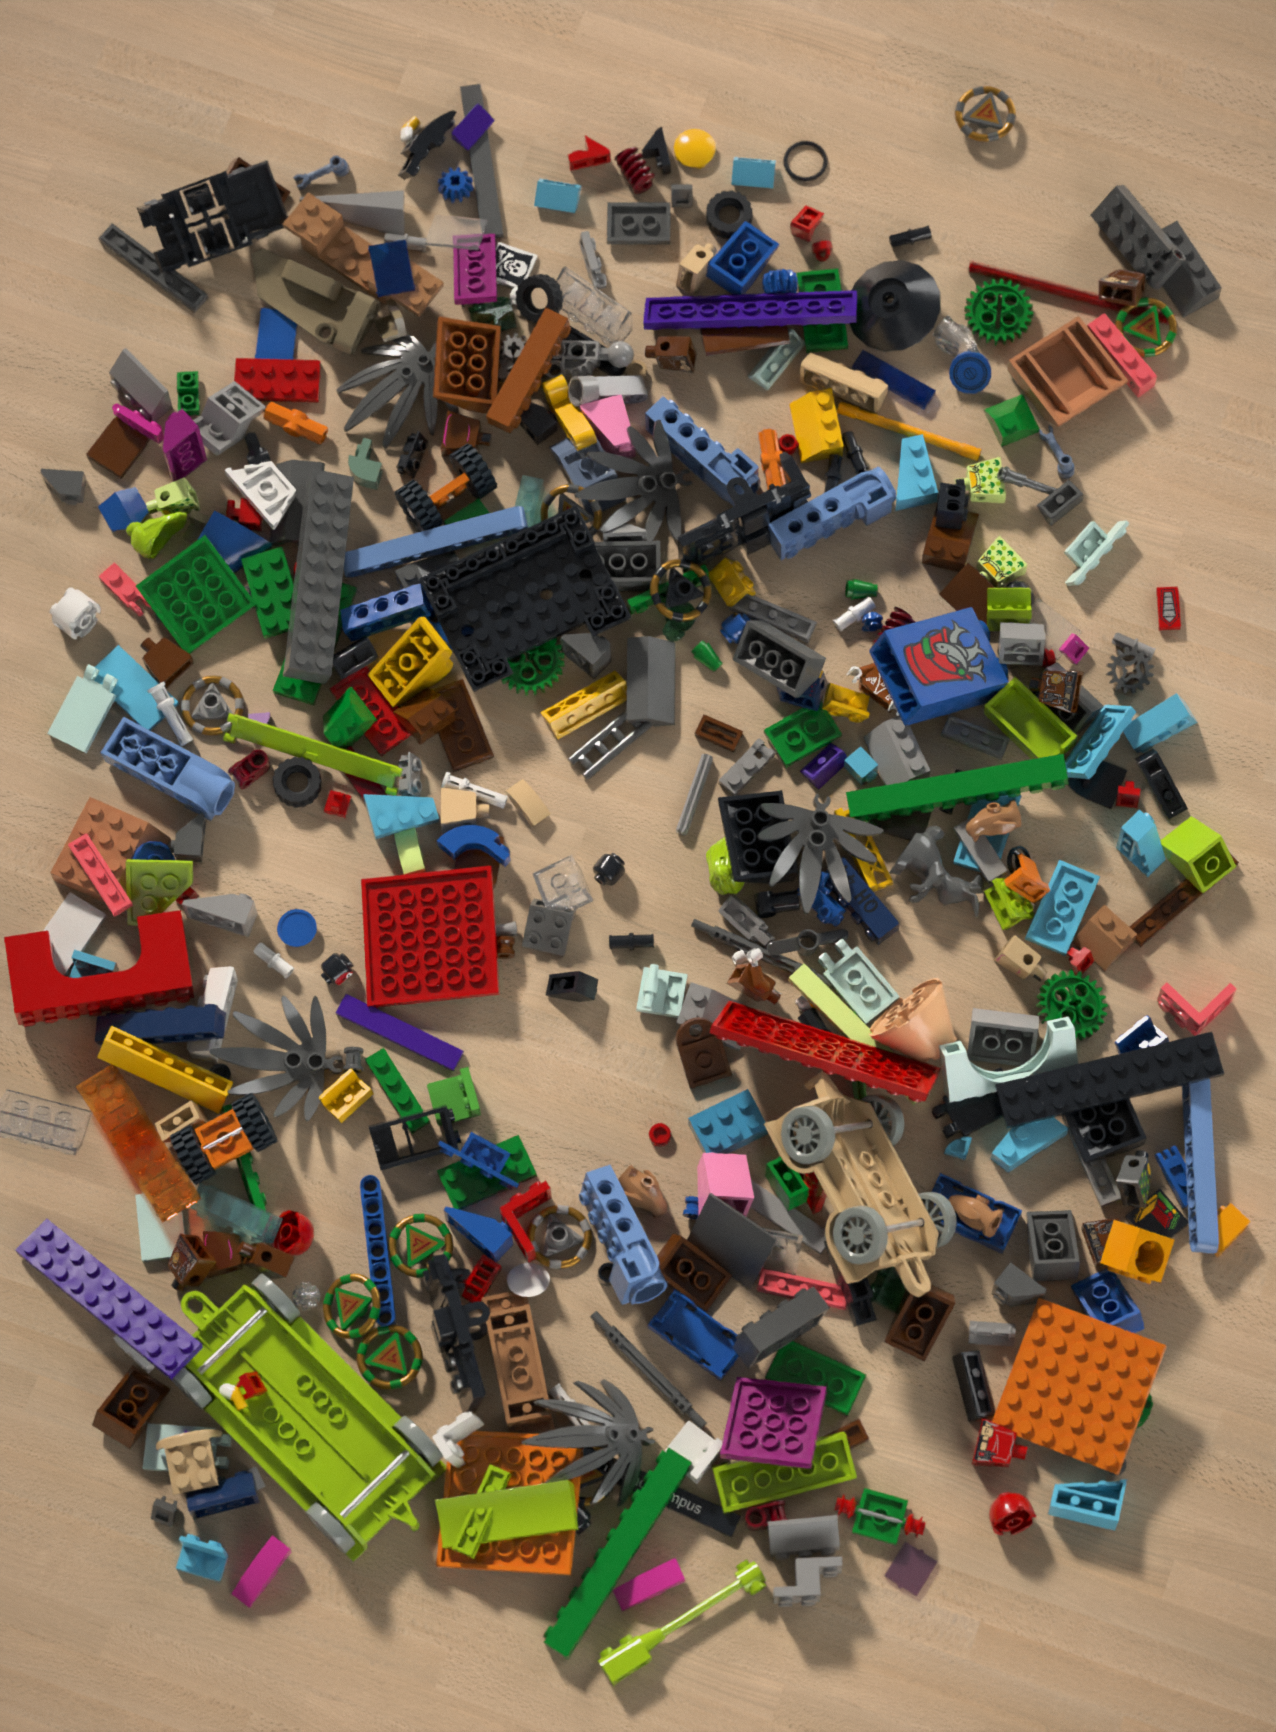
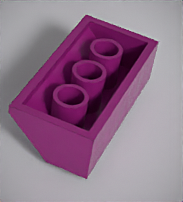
M183 409L172 413L165 422L163 453L172 482L184 477L186 478L207 461L199 426Z

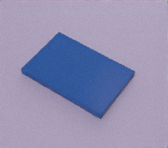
M261 308L255 358L294 359L297 324L277 309Z

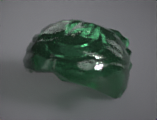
M686 602L669 610L684 614L695 610L691 603ZM665 617L666 624L662 629L663 635L671 642L679 641L685 636V632L693 626L697 618L680 622Z

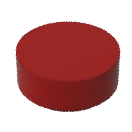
M663 1123L653 1125L649 1130L650 1142L658 1147L667 1145L671 1140L670 1128Z

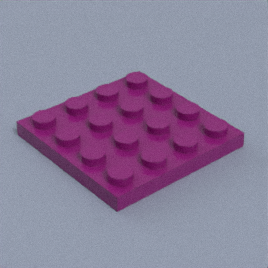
M737 1377L720 1457L722 1459L811 1469L827 1393L826 1387Z

